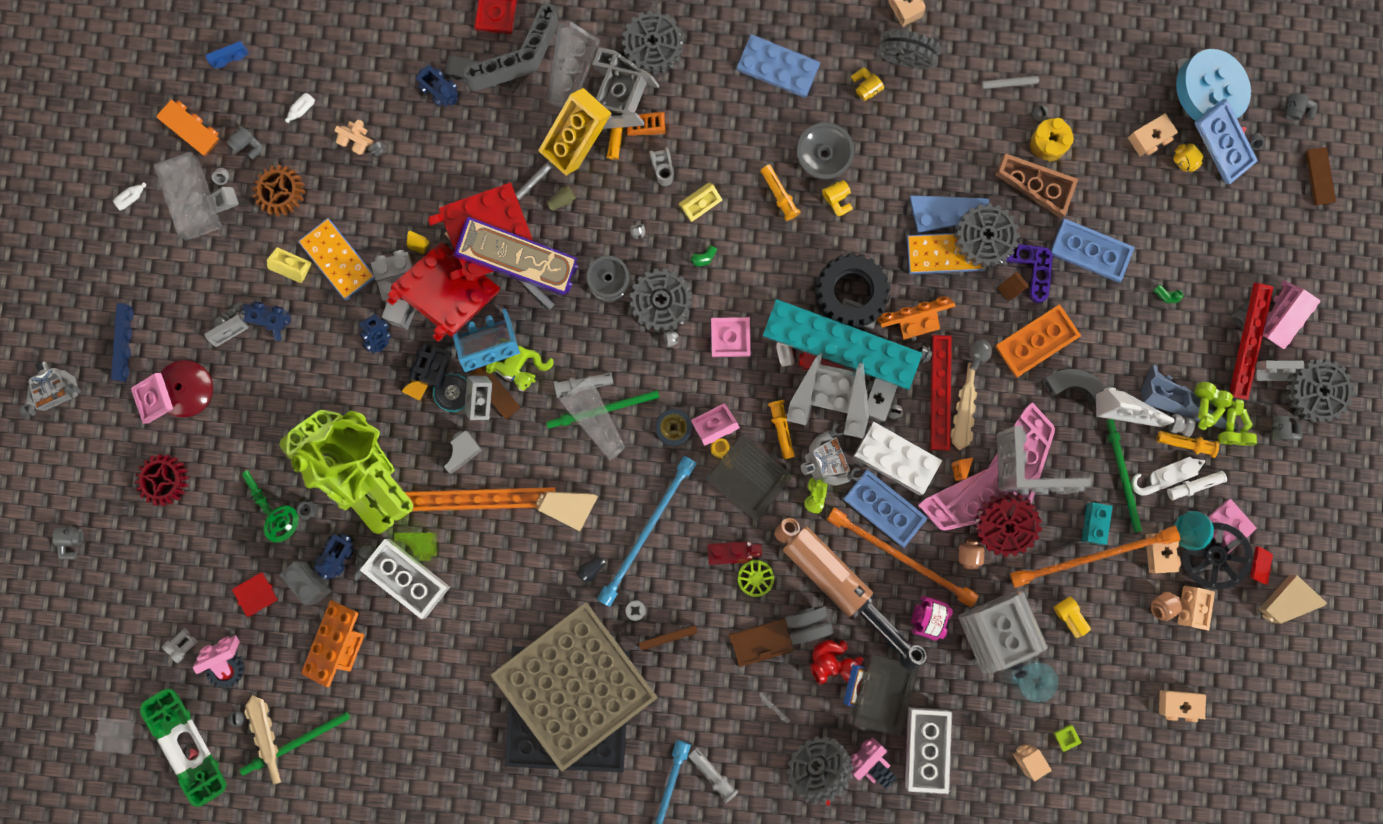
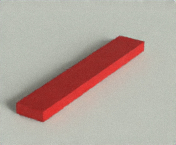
M1261 283L1253 284L1229 393L1234 398L1249 399L1273 286Z
M944 335L931 336L930 450L950 451L952 336Z

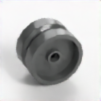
M602 256L589 266L587 283L592 294L597 299L604 302H615L627 293L630 287V276L626 265L619 258ZM606 277H610L611 280L606 281Z
M826 606L803 609L785 617L787 627H800V629L794 630L789 634L793 645L816 640L834 633L831 623H818V621L824 620L829 616Z

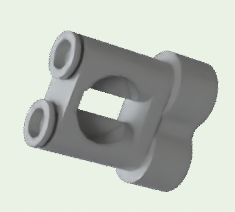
M185 628L171 641H167L162 645L163 650L176 663H179L184 658V654L198 642L189 635V631ZM187 637L189 640L182 647H179L178 644Z

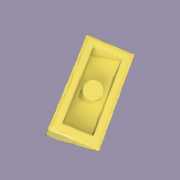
M707 183L680 202L679 206L692 222L721 202L722 199L711 183Z
M278 247L267 259V268L299 283L303 282L311 266L310 261Z

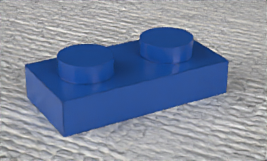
M239 41L205 56L213 68H221L231 61L243 59L249 52L246 46Z

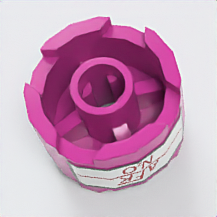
M922 596V603L920 605L916 604L912 614L911 623L914 624V628L911 629V632L934 641L939 638L944 639L947 633V621L953 613L952 608H949L945 602Z

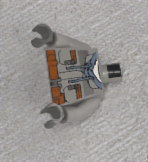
M47 362L36 364L35 368L38 375L29 379L25 405L20 407L19 412L25 418L28 413L34 416L36 415L34 408L46 411L78 396L77 393H80L81 390L77 387L76 377L65 370L49 369Z
M841 424L834 425L833 430H827L813 440L809 447V453L805 455L807 462L801 464V471L804 475L812 473L814 480H821L823 483L833 486L850 482L851 479L855 481L862 479V476L858 478L853 476L855 472L861 471L859 468L853 469L851 474H848L850 469L837 437L833 438L834 435L840 436L844 433V431L839 434L835 432V427Z

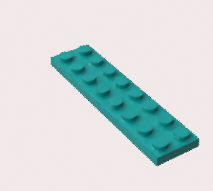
M777 299L763 334L765 338L811 355L818 356L820 353L822 354V359L857 371L859 364L863 363L866 375L909 390L922 356V353Z

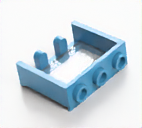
M506 308L502 309L505 320L495 323L493 316L489 315L485 318L487 326L477 329L474 322H468L469 332L461 335L456 332L453 335L458 358L465 372L520 354L511 319Z

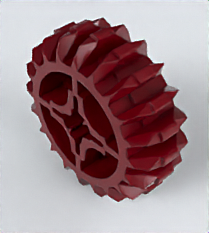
M158 454L157 457L150 456V461H143L145 467H138L141 473L135 474V476L139 477V480H136L134 483L140 484L136 490L137 492H142L140 497L146 498L145 502H152L154 506L159 504L166 506L167 503L172 505L174 504V499L177 501L181 500L179 494H186L183 487H189L185 480L190 478L189 476H184L188 470L182 469L184 463L178 462L179 459L177 457L172 458L169 454H166L165 457L163 454ZM161 465V468H158L157 473L151 475L152 471L156 467ZM170 468L173 470L175 474V479L171 477ZM155 478H164V480H167L169 482H160V480H156ZM149 481H151V482L153 483V490H154V492L152 491V489H151V487H150ZM172 485V490L169 493L163 495V493L166 492L167 488Z

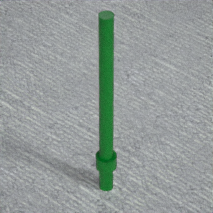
M657 390L568 415L567 413L560 415V418L546 421L548 429L560 425H571V422L660 398Z
M1105 419L1109 431L1107 436L1109 442L1112 443L1134 532H1140L1142 528L1119 442L1121 440L1120 434L1116 430L1114 419Z
M345 712L278 748L276 758L349 720V713ZM259 756L253 759L252 763L239 770L241 775L244 776L255 769L259 770L265 767L266 763Z

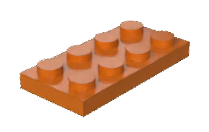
M1059 304L997 344L995 348L1017 378L1081 337V334Z

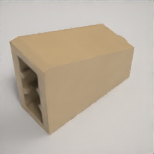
M545 491L543 495H539L536 501V505H538L536 509L581 531L598 496L592 493Z
M1289 575L1263 603L1259 610L1263 613L1262 617L1269 623L1281 624L1323 607L1327 602L1300 577Z

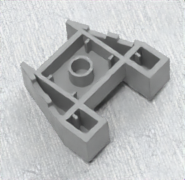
M599 47L592 65L601 75H605L596 100L612 113L603 129L643 126L644 121L635 113L645 86L659 88V84L652 75L634 65L633 62L624 58L618 52Z
M819 353L790 402L787 421L806 425L810 418L812 405L848 413L844 434L863 438L870 415L863 363L859 364L856 372L821 365L822 354Z

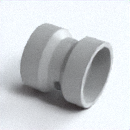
M1173 414L1171 418L1174 419V423L1169 424V432H1179L1183 436L1190 437L1194 431L1195 419L1190 417L1182 418L1179 414Z

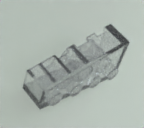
M587 375L558 401L605 457L611 461L625 449V446L591 376Z

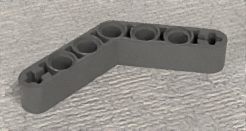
M544 4L539 8L520 50L467 66L463 74L468 88L472 91H478L536 72L558 26V17L554 5Z

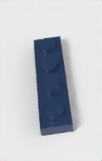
M117 303L111 373V380L116 382H126L129 376L128 359L131 356L129 340L132 338V329L130 327L134 313L132 307L125 303Z

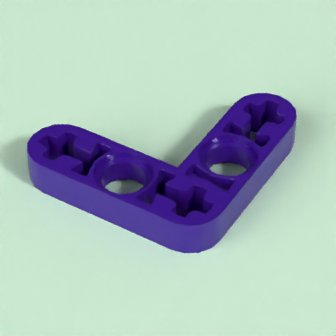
M1018 244L1017 248H1015V254H1012L1004 262L1032 265L1030 298L1035 303H1042L1049 296L1052 252L1045 247ZM1026 250L1029 253L1028 259L1020 258L1019 251ZM1043 252L1047 258L1043 261V266L1037 267L1042 262V258L1038 257V255ZM1037 271L1045 272V280H1039L1036 277ZM1045 284V286L1043 285L1040 290V292L1044 294V296L1040 297L1039 299L1038 295H1035V292L1039 290V285Z

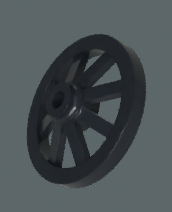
M1212 523L1213 528L1217 529L1216 546H1213L1210 542L1206 546L1208 551L1188 550L1183 547L1182 562L1188 575L1199 585L1216 590L1231 588L1239 584L1249 573L1253 562L1252 548L1246 536L1237 528L1225 523ZM1224 531L1237 537L1224 548L1222 547ZM1241 543L1245 551V557L1229 555L1227 552ZM1215 552H1219L1221 554L1220 559L1214 558ZM1189 555L1207 557V559L1193 568ZM1227 560L1244 563L1238 575L1227 564ZM1213 564L1210 581L1197 574L1208 565ZM1220 565L1231 580L1217 582Z

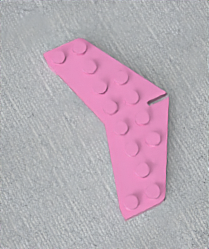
M1032 402L1022 411L1014 426H1023V431L1026 432V443H1024V451L1027 453V463L1024 464L1025 479H1040L1055 428ZM996 454L987 469L924 499L918 507L937 528L945 531L977 524L975 523V517L979 516L977 510L978 508H983L982 503L984 501L989 502L992 495L998 497L1001 492L1004 495H1007L1008 492H1013L1014 495H1017V491H999L998 454ZM1029 491V495H1023V499L1028 497L1032 503L1035 492Z

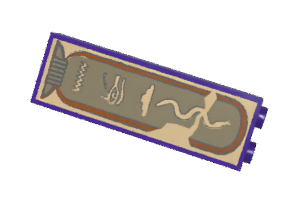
M467 217L464 221L453 256L560 296L565 295L566 292L569 293L572 282H570L572 274L575 275L578 268L576 257Z

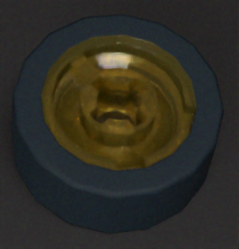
M670 409L660 414L656 421L655 429L661 442L668 446H679L685 443L691 436L692 424L686 413L681 410ZM672 424L677 425V431H671L670 426Z

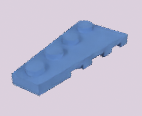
M909 197L917 234L956 226L960 222L959 219L972 207L975 209L979 204L986 206L989 203V199Z

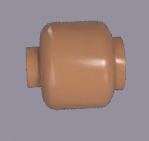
M966 540V543L961 544L959 547V563L966 569H979V566L984 564L985 547L978 544V540Z
M1170 592L1162 593L1153 599L1151 603L1152 614L1157 619L1169 621L1180 614L1182 610L1179 597Z

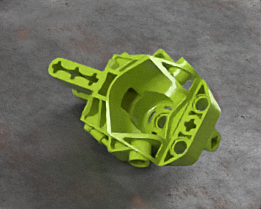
M319 410L290 430L280 440V448L287 458L291 459L293 469L296 472L302 473L306 487L321 489L338 504L339 508L345 511L352 507L372 532L376 534L383 533L394 524V520L402 519L413 510L412 501L390 476L395 469L377 442L380 431L366 422L365 416L361 413L349 411L342 416L332 411Z

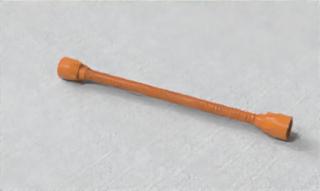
M833 507L826 519L828 522L838 528L842 526L857 533V535L859 534V536L872 542V544L874 543L880 549L885 550V552L887 551V553L900 559V561L902 560L913 569L915 568V570L923 575L928 576V578L930 577L936 583L949 589L954 595L958 596L957 600L970 608L973 607L979 594L967 587H956L950 581L943 579V577L941 578L930 569L928 570V568L915 562V560L913 561V559L902 552L900 553V551L887 545V543L885 544L874 535L872 536V534L870 535V533L859 526H855L846 518L847 515Z
M1172 526L1159 531V534H1155L1154 537L1127 543V545L1117 546V548H1110L1102 552L1100 551V553L1097 552L1085 557L1068 560V562H1061L1053 566L1051 565V567L1041 568V570L1010 573V578L1014 588L1021 587L1030 583L1037 576L1052 574V572H1059V570L1062 571L1069 569V567H1076L1084 563L1086 564V562L1101 560V558H1108L1116 554L1118 555V553H1125L1128 550H1135L1155 543L1167 544L1180 541V535L1176 526Z

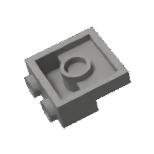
M404 250L395 251L393 256L388 258L385 255L375 257V261L371 262L383 301L389 298L388 293L391 291L392 284L414 266L411 255L408 252H404Z

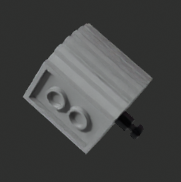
M1023 591L1003 595L958 616L983 674L1012 667V670H1017L1018 672L1015 674L1017 679L1027 676L1026 670L1022 671L1021 668L1024 666L1022 662L1039 655L1048 648Z

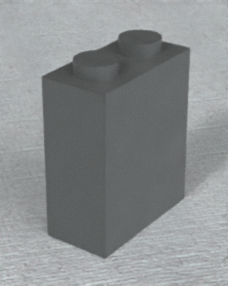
M294 562L279 575L304 605L318 604L332 592L308 562Z

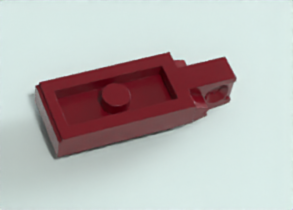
M751 542L707 544L708 563L710 565L748 563L749 560H752V557H762V545L760 544L751 545Z

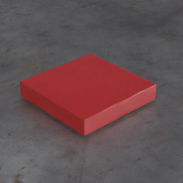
M478 0L475 30L512 34L517 0Z

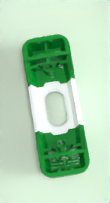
M165 689L144 701L140 707V713L177 775L178 783L190 804L200 807L221 795L226 789V781L218 768L219 764L211 756L190 718V711L184 707L178 694L172 689ZM182 732L190 733L199 749V755L194 760H188L177 742V737Z

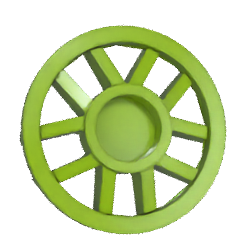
M752 560L745 563L739 570L738 584L745 594L752 597H760L771 590L774 584V574L770 566L765 562ZM753 563H758V571H754ZM761 564L764 565V566L767 568L766 570H764V571H762V572H760V571H761ZM748 565L751 566V572L746 571L744 569ZM769 571L771 576L764 578L763 573ZM742 572L748 573V578L741 577ZM771 579V583L768 586L764 581ZM741 580L748 581L744 587L741 583ZM749 584L753 586L750 592L746 590ZM761 584L767 588L764 592L759 587ZM757 587L760 593L752 594Z

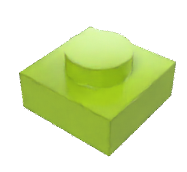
M1071 724L1053 733L1063 752L1081 744Z

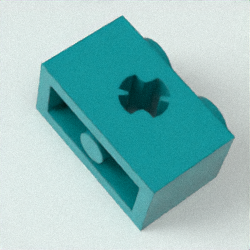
M1098 503L1086 504L1081 542L1107 545L1113 506Z

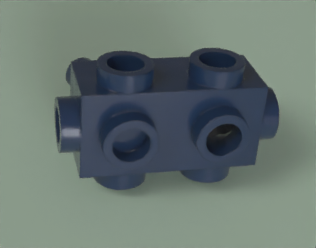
M430 65L422 68L416 77L419 83L417 87L424 94L429 92L433 96L431 98L432 101L439 107L441 105L445 108L448 105L453 106L458 100V92L456 90L458 87L450 79L446 81L443 78L444 74L435 67L433 69Z
M258 301L244 304L242 308L243 321L265 326L266 330H272L274 341L282 340L280 330L287 327L291 322L289 311H285L280 306L268 307Z
M376 313L359 323L361 330L359 334L363 339L362 345L367 352L371 351L372 354L381 352L389 344L388 340L391 338L390 333L387 331L389 326Z
M344 533L340 535L333 534V536L327 539L323 554L320 553L315 560L316 566L314 569L318 571L319 576L328 580L329 577L335 578L336 575L340 576L345 568L342 564L346 558L350 559L355 551L352 548L354 543L350 542L352 539L350 536ZM340 544L344 545L342 551H339L338 546Z

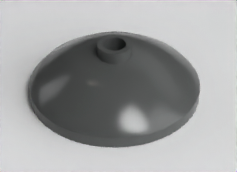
M818 123L809 127L801 135L797 145L798 161L802 168L811 176L819 179H833L842 175L850 167L854 157V144L850 135L842 127L833 123ZM826 152L828 156L822 157L821 153Z

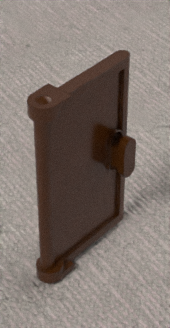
M785 617L740 632L729 633V639L733 644L739 667L794 651Z

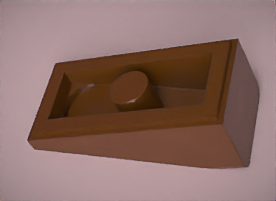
M1016 271L1000 284L998 289L1007 301H1011L1027 289L1029 285Z

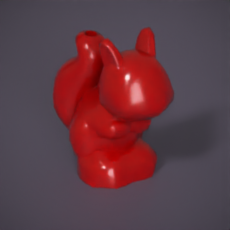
M823 640L814 647V663L810 665V669L818 685L824 684L828 676L834 677L838 674L848 682L852 665L860 666L863 658H846L839 662L835 655L845 653L848 647L847 643L844 640H840L839 644L832 640Z

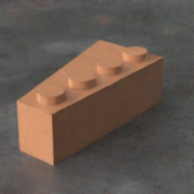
M1009 154L1001 157L995 173L997 177L1059 218L1066 215L1078 182L1077 178Z

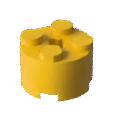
M1051 118L1043 121L1031 136L1030 148L1032 153L1038 159L1049 160L1048 162L1058 160L1069 150L1073 143L1072 130L1060 118Z

